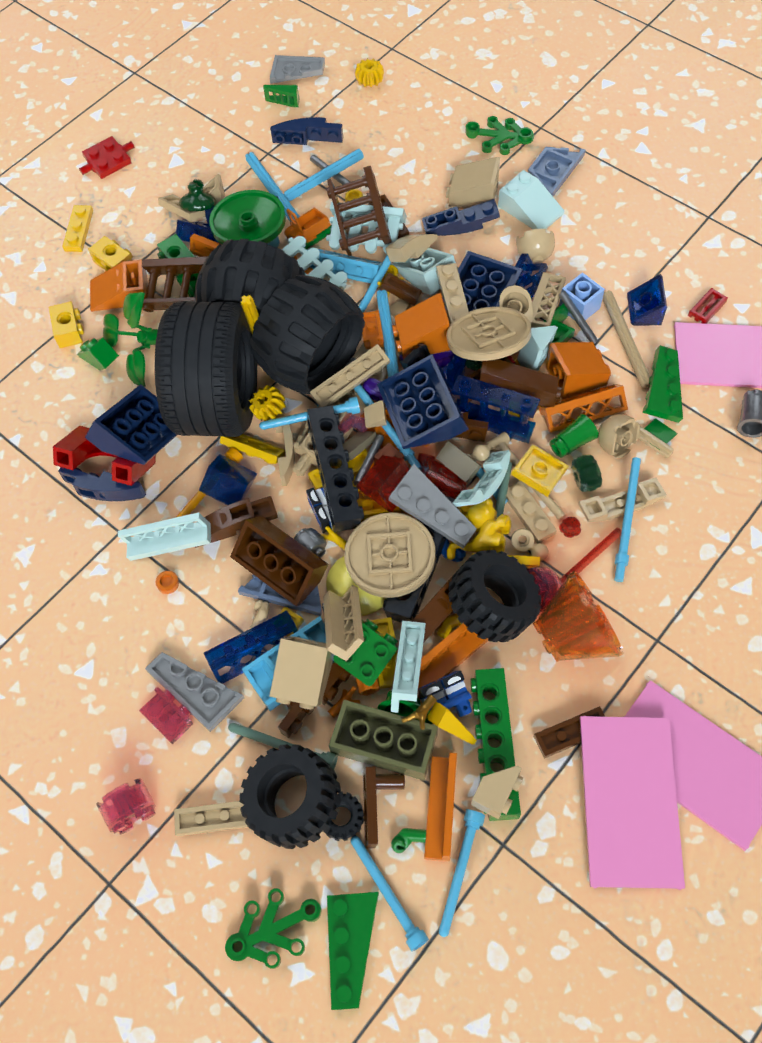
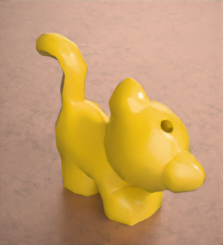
M491 498L471 506L464 516L477 528L476 532L479 533L473 538L471 543L466 544L464 549L453 542L450 543L447 549V558L453 560L455 558V551L459 548L476 553L484 550H496L497 553L500 551L504 552L506 545L504 534H509L510 517L501 514L497 518V511L493 507Z

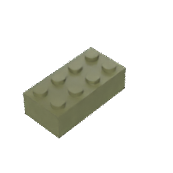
M343 700L329 743L330 752L338 756L425 781L438 735V727L425 723V729L421 730L418 720L413 719L403 723L401 719L404 716Z

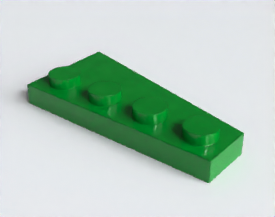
M660 345L655 350L652 365L653 374L649 379L650 388L646 393L645 399L647 402L643 407L642 413L679 423L683 419L678 351Z
M379 892L327 896L331 1010L359 1009Z

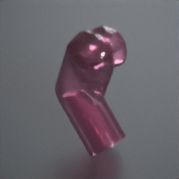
M354 415L349 416L338 426L339 431H342L343 434L352 427L357 428L360 432H365L368 429L365 426V418Z

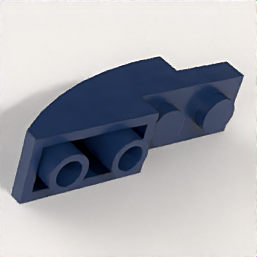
M323 117L289 120L273 125L270 128L273 143L307 145L308 140L343 143L344 138L343 125L327 123L326 118Z
M495 199L460 211L455 206L423 217L422 222L426 234H435L437 236L457 235L483 229L482 223L500 218Z
M60 467L58 470L63 480L72 484L78 495L101 501H130L144 498L146 495L139 481H136L132 486L112 481V473L103 471L99 477L92 472L89 474L82 472L78 467L74 470Z

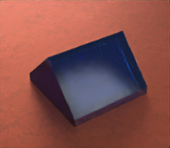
M659 274L627 293L630 321L633 326L662 325L667 310L663 276Z
M219 454L208 466L199 491L228 506L245 498L257 473Z

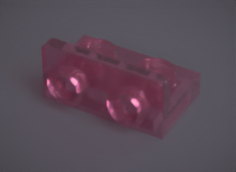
M156 687L154 689L156 695L139 711L173 745L193 725L189 718L192 714L182 704L178 707L173 702L176 698L167 689L162 691L159 687Z

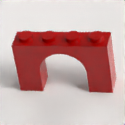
M78 426L53 446V464L70 470H74L83 461L91 457H115L112 461V481L130 486L155 464L156 458L155 455L145 465L103 452L85 438L90 428Z

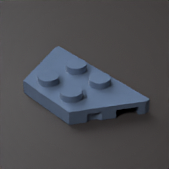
M545 147L529 167L528 173L538 178L549 193L554 196L585 156L586 150L580 149L579 152H570L569 148Z
M252 575L253 578L245 586H241L238 589L239 595L318 616L322 615L318 585L297 607L255 575Z

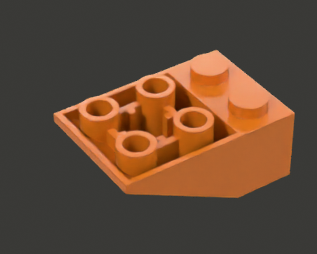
M142 259L121 262L90 280L91 312L123 308L124 299L129 293L144 292V299H146L148 278L146 270L142 267Z

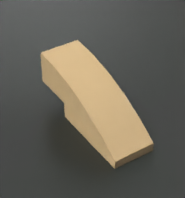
M414 234L397 239L385 248L390 262H406L409 258H419L438 239V236L435 234Z

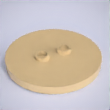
M507 307L480 308L465 313L450 325L446 335L447 343L454 354L465 359L475 361L500 359L518 352L529 342L531 338V323L526 315L515 309Z
M382 513L364 520L350 534L344 551L346 568L352 581L363 591L384 598L400 597L418 589L430 576L436 558L434 541L428 529L417 519L401 513Z

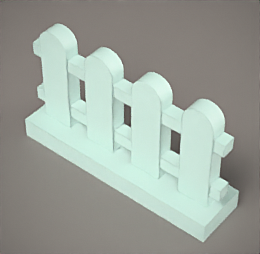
M331 202L330 211L334 217H330V223H332L331 234L326 236V240L329 241V246L332 250H338L341 247L339 239H342L334 205ZM361 205L343 211V220L347 221L350 218L353 219L371 213L374 207L373 205ZM383 206L391 240L394 242L398 238L399 230H403V223H406L407 215L404 208ZM372 220L351 227L348 239L361 235L363 226L368 227V232L376 230L375 228L378 227L377 221L374 222ZM375 238L359 244L365 245V249L369 254L375 253L377 246H381L387 255L385 248L391 243L385 245L383 240ZM359 244L350 246L351 252L357 251Z
M297 236L294 239L290 237L288 239L289 244L282 249L284 253L290 257H294L298 252L301 253L302 256L297 261L304 271L312 264L316 266L308 275L305 273L306 276L321 279L327 276L330 278L329 282L340 287L342 290L346 288L347 274L341 271L335 275L332 272L333 262L331 260H324L321 263L318 260L320 252L317 248H311L307 251L304 248L306 246V239L303 236Z

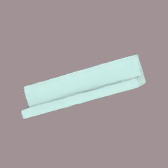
M198 512L119 530L118 537L127 543L126 558L133 561L210 544L211 523Z
M402 621L392 688L391 712L398 713L400 700L417 702L426 623Z

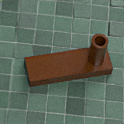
M365 767L363 771L366 849L376 848L378 845L376 790H404V774H376V767Z

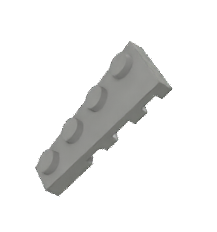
M413 464L389 496L390 502L463 549L476 532L477 528L415 464Z
M163 652L145 668L209 732L244 699V696L239 692L227 688L224 684L208 678L205 674L189 668L186 664Z

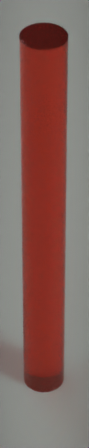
M616 527L555 583L556 587L560 590L563 589L621 536L622 530Z

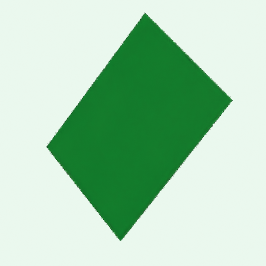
M656 418L644 428L666 444L678 434Z

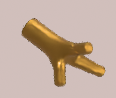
M429 695L419 708L407 717L402 718L401 721L405 723L413 719H419L420 729L424 730L426 715L436 703V698Z

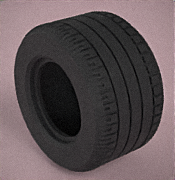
M179 301L167 308L161 317L155 345L156 395L162 419L166 426L175 434L181 436L236 437L242 435L251 425L254 414L249 408L251 406L249 400L254 398L253 393H257V362L251 353L252 345L250 340L252 332L240 303Z

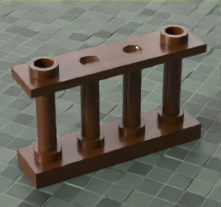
M371 165L363 168L365 175L361 179L337 187L334 186L331 179L327 180L329 186L326 188L327 195L333 201L342 239H339L342 251L345 250L348 256H352L350 246L368 240L382 238L385 245L392 243ZM363 186L369 188V193H366V196L339 204L338 194ZM367 203L373 204L374 210H371V213L347 221L343 220V211ZM372 220L374 222L377 221L378 227L375 228L376 230L348 239L346 229Z
M208 256L143 259L142 267L149 272L150 278L142 310L151 313L154 310H166L175 302L195 301V297H187L191 275L200 272ZM183 274L179 298H171L174 276ZM166 275L163 297L154 298L158 277Z

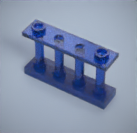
M458 374L451 393L460 396V399L457 398L456 402L461 412H469L468 419L489 422L487 431L496 434L506 432L510 438L529 444L536 423L528 419L529 417L534 418L540 399ZM468 399L480 402V405L471 402L468 403ZM488 405L500 408V411L490 409ZM508 411L520 414V418L508 414Z

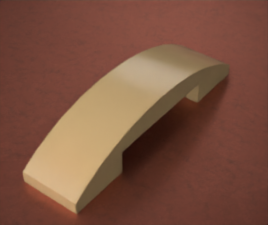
M282 412V414H278L276 418L285 417V415ZM289 424L275 427L276 433H283L286 457L278 458L282 487L287 486L295 464L294 442Z
M657 477L637 484L634 512L648 507L667 496ZM627 490L601 499L598 495L579 501L578 505L588 522H600L622 517L625 511Z

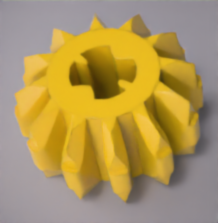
M367 58V60H361L357 64L355 77L359 85L372 88V85L378 86V83L382 82L384 68L380 61H375L374 58L372 60Z
M266 385L264 389L259 387V391L253 393L254 398L249 400L251 412L261 421L276 419L278 414H282L281 409L286 407L284 404L286 399L274 386Z

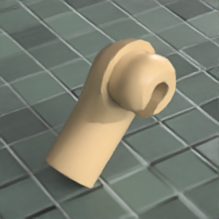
M263 600L256 601L254 609L258 613L249 627L258 633L262 630L270 610L269 603Z

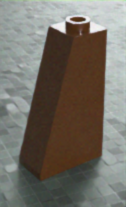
M499 359L482 362L479 398L554 407L556 399H560L562 386H558L559 377Z

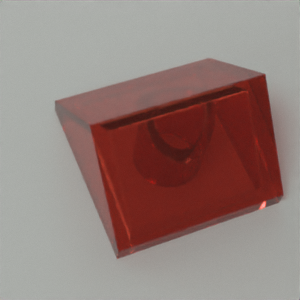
M382 455L356 487L389 513H392L397 506L389 501V496L410 468L404 459Z
M428 456L426 457L421 472L445 496L456 499L461 491L467 490L464 480L445 465Z

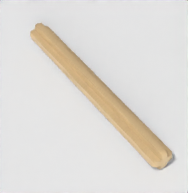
M608 290L604 292L603 302L641 388H649L650 375L612 291Z

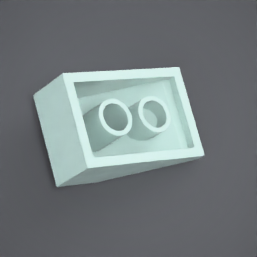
M525 170L521 171L499 190L498 207L532 229H547L565 212L539 179Z
M428 248L419 258H409L406 262H393L391 265H394L398 269V273L413 286L422 290L423 293L433 295L441 289L436 266L456 262L452 254Z

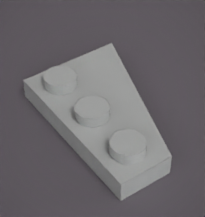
M275 55L270 74V84L323 75L325 57Z

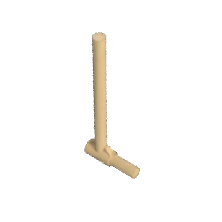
M502 432L486 442L485 445L491 452L509 450L511 453L510 462L514 467L520 461L508 447L510 437L506 432ZM533 489L559 521L566 517L565 513L550 496L546 497Z

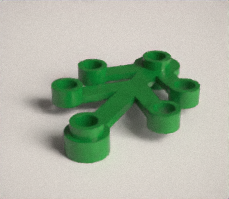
M496 116L488 117L487 126L496 130L482 129L477 122L473 121L468 122L465 129L466 135L471 139L476 138L477 135L495 137L482 143V151L484 153H490L493 146L507 139H513L508 143L500 144V154L508 155L511 148L519 144H530L534 140L533 131L528 127L521 128L515 123L513 118H507L503 126Z
M274 888L268 894L269 904L259 930L249 935L254 918L260 914L261 907L256 901H248L244 906L245 916L239 932L231 935L226 941L225 952L227 956L233 961H243L250 957L265 963L270 969H276L281 963V957L277 952L270 951L267 953L253 947L262 941L286 949L294 956H301L305 951V944L302 940L298 938L292 940L277 933L303 920L308 922L317 921L322 913L320 904L314 899H307L302 903L299 910L273 923L279 905L284 901V893L280 889ZM276 892L280 893V900L273 902L272 895ZM252 904L256 905V912L249 914V906ZM309 905L315 907V912L311 915L306 914V907ZM236 942H241L243 945L242 950L239 952L234 951V944ZM296 942L302 945L298 953L292 950V946ZM271 955L277 956L275 965H269L268 958Z

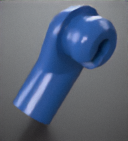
M448 539L442 550V556L448 559L447 549L450 544ZM460 548L456 549L455 558L451 561L461 562L466 556V551Z

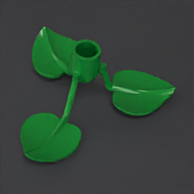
M129 293L124 299V317L128 319L127 323L131 328H139L141 331H138V333L119 331L118 318L114 314H106L103 319V338L111 347H114L118 341V334L137 336L138 342L143 346L133 349V354L127 356L126 371L134 384L138 386L141 384L145 387V357L141 350L145 348L150 349V345H156L158 329L139 325L145 293Z

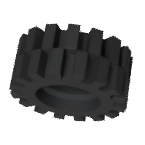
M340 791L337 795L341 797V804L336 806V808H347L351 813V818L343 826L334 824L331 819L328 824L331 828L326 834L329 838H334L336 841L340 839L347 841L349 837L356 836V833L360 832L361 825L364 823V813L361 803H359L355 796L353 797L348 792L343 794V791Z

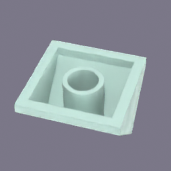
M558 327L531 328V338L520 349L517 358L520 366L539 371L548 355L549 346L553 342Z

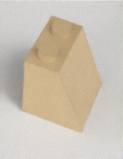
M500 157L457 165L454 173L450 174L449 185L451 187H447L446 198H449V206L469 208L495 199L499 181Z
M294 636L281 638L269 697L276 698V702L282 704H290L291 701L300 703L299 707L305 709H314V706L321 705L334 654L326 650V643Z

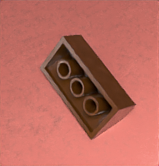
M263 516L245 520L230 555L233 560L296 607L321 582L329 565Z

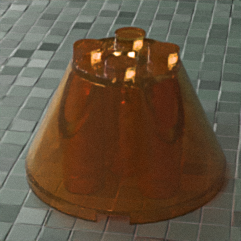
M576 571L568 575L541 615L533 622L537 632L545 638L542 643L549 654L552 653L557 662L620 657L624 652L620 651L622 646L600 605L592 603L594 602L591 596L592 592Z

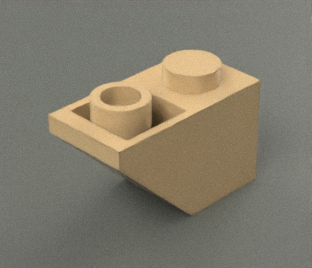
M514 766L483 776L473 796L471 806L497 819L500 818L502 813L507 815L513 800L509 799L512 790L518 791L523 777L519 776L522 768Z

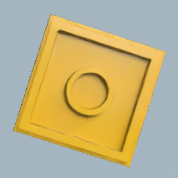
M532 444L514 467L511 475L548 497L569 466Z

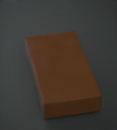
M389 272L380 287L415 306L422 293V290Z

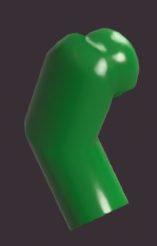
M403 828L392 839L391 847L393 851L399 854L403 853L412 842L425 843L426 830Z

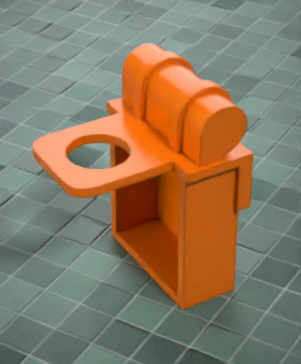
M315 207L299 218L291 210H286L291 221V226L284 231L288 239L290 237L294 239L297 236H303L306 239V243H309L317 238V234L331 226L328 217Z

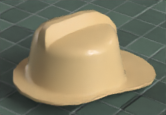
M515 285L504 289L500 295V307L515 309L526 315L530 323H532V300L527 290Z

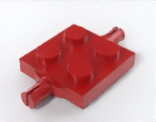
M111 136L82 151L83 157L88 164L79 168L80 173L84 175L92 170L103 179L132 163L126 152L135 148L134 144L130 141L122 146Z

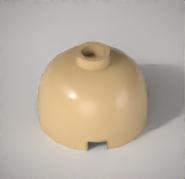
M533 229L523 232V237L519 238L518 236L516 238L519 255L523 260L534 265L542 264L547 260L555 248V236L551 230L550 233H546V229Z
M624 414L612 415L606 419L599 427L598 439L602 449L616 458L626 456L631 451L627 448L631 443L636 444L640 433V425L635 421L636 419Z

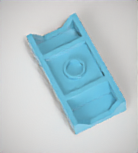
M319 616L291 636L326 643L325 623ZM280 643L242 668L244 675L269 711L281 704L276 702V698L269 697Z

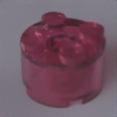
M141 778L135 779L136 784L129 787L128 783H125L102 797L104 803H96L109 832H119L122 835L134 828L132 823L139 819H142V821L148 820L156 814L154 810L156 805Z

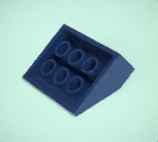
M468 251L458 268L468 311L486 307H500L499 300L502 291L509 286L516 285L523 269Z
M433 354L377 384L403 449L449 440L469 430L445 375Z
M140 384L94 420L85 438L103 452L145 465L178 434L171 431L164 423L157 397Z

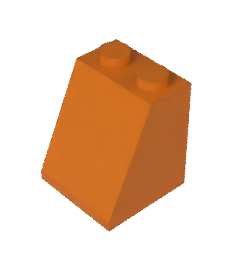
M441 293L394 316L395 325H392L393 335L398 337V340L395 341L397 352L402 353L403 359L414 349H417L420 343L426 344L430 355L451 351L446 336L450 324Z
M556 342L550 344L546 370L549 375L559 377L558 386H562L561 399L582 394L608 384L609 377L611 376L610 367L604 363L601 351L595 347L593 342Z

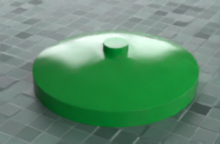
M261 190L239 191L223 198L213 208L209 219L212 234L220 244L231 239L233 241L249 239L250 241H261L268 244L282 232L286 222L285 211L281 201L273 194Z

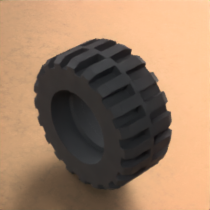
M484 550L473 554L457 570L449 583V601L453 603L451 608L454 613H457L459 622L461 624L464 623L469 632H475L477 637L481 639L488 638L490 642H508L515 639L537 619L541 610L540 588L534 582L535 577L532 573L529 574L524 564L521 565L517 562L518 559L513 556L509 557L507 553L502 551L497 553L496 550ZM486 587L493 590L501 598L504 605L496 601Z
M288 744L280 745L279 750L273 747L266 751V756L260 755L255 760L257 762L255 766H250L247 771L249 774L247 779H243L241 787L244 790L243 793H240L239 802L244 804L240 808L241 814L246 818L245 823L249 829L253 830L254 834L260 838L286 849H294L296 846L299 848L306 847L309 840L312 842L321 838L319 834L322 831L327 833L331 828L328 825L331 819H336L338 812L335 809L336 806L341 804V797L337 795L341 791L340 783L336 780L337 774L330 767V764L309 748L296 744L292 745V747ZM301 775L305 776L307 791L303 803L291 815L278 818L275 812V798L280 787L290 778Z

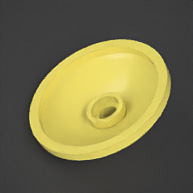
M344 556L333 564L327 576V591L330 590L343 597L352 585L356 586L359 592L361 616L377 612L383 607L384 597L371 595L360 589L352 581L346 568Z

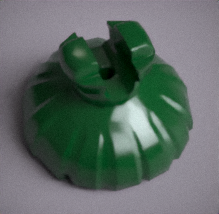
M194 179L193 182L187 185L189 193L185 194L179 203L180 207L184 210L205 211L214 207L215 200L210 194L203 192V182Z

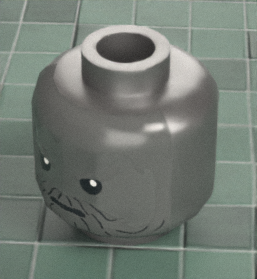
M303 528L295 535L294 539L318 557H323L326 552L325 547L327 543L326 539L317 530Z

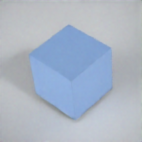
M582 272L563 287L561 292L564 290L567 292L583 318L587 320L600 309L605 289ZM560 298L559 306H561V305L563 304V301L561 300V298ZM568 312V316H570L573 320H575V319L573 318V316L571 315V313Z

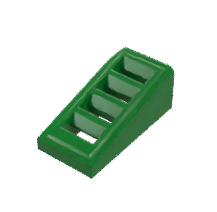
M263 85L265 101L290 107H299L298 85Z

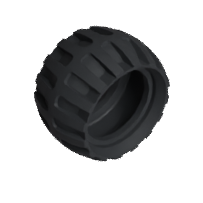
M249 239L227 240L222 245L219 244L205 260L196 282L195 302H237L241 304V297L243 295L246 297L250 295L260 315L263 306L272 297L276 289H279L288 279H293L297 275H305V272L295 258L290 257L278 247L275 248L267 245L265 242L250 241Z
M297 275L293 279H288L279 289H276L272 297L263 306L258 320L253 327L254 331L250 340L252 345L251 353L259 366L274 381L296 392L310 394V391L343 369L354 356L363 335V328L365 327L364 314L356 302L335 284L317 277Z

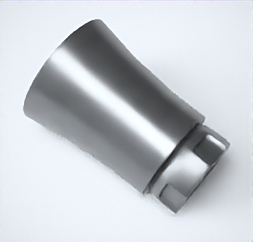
M748 390L744 394L737 431L745 437L756 438L762 436L761 390Z

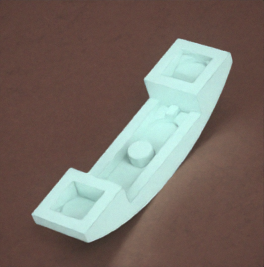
M505 450L491 453L483 463L486 472L473 489L462 490L452 504L455 507L475 505L491 497L505 477L510 461V451Z

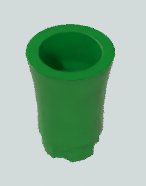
M580 414L569 426L558 433L549 444L555 455L563 458L586 443L597 439L599 433L592 420L586 415Z

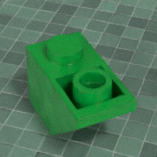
M103 337L85 341L79 347L81 351L77 354L98 370L106 369L119 356Z

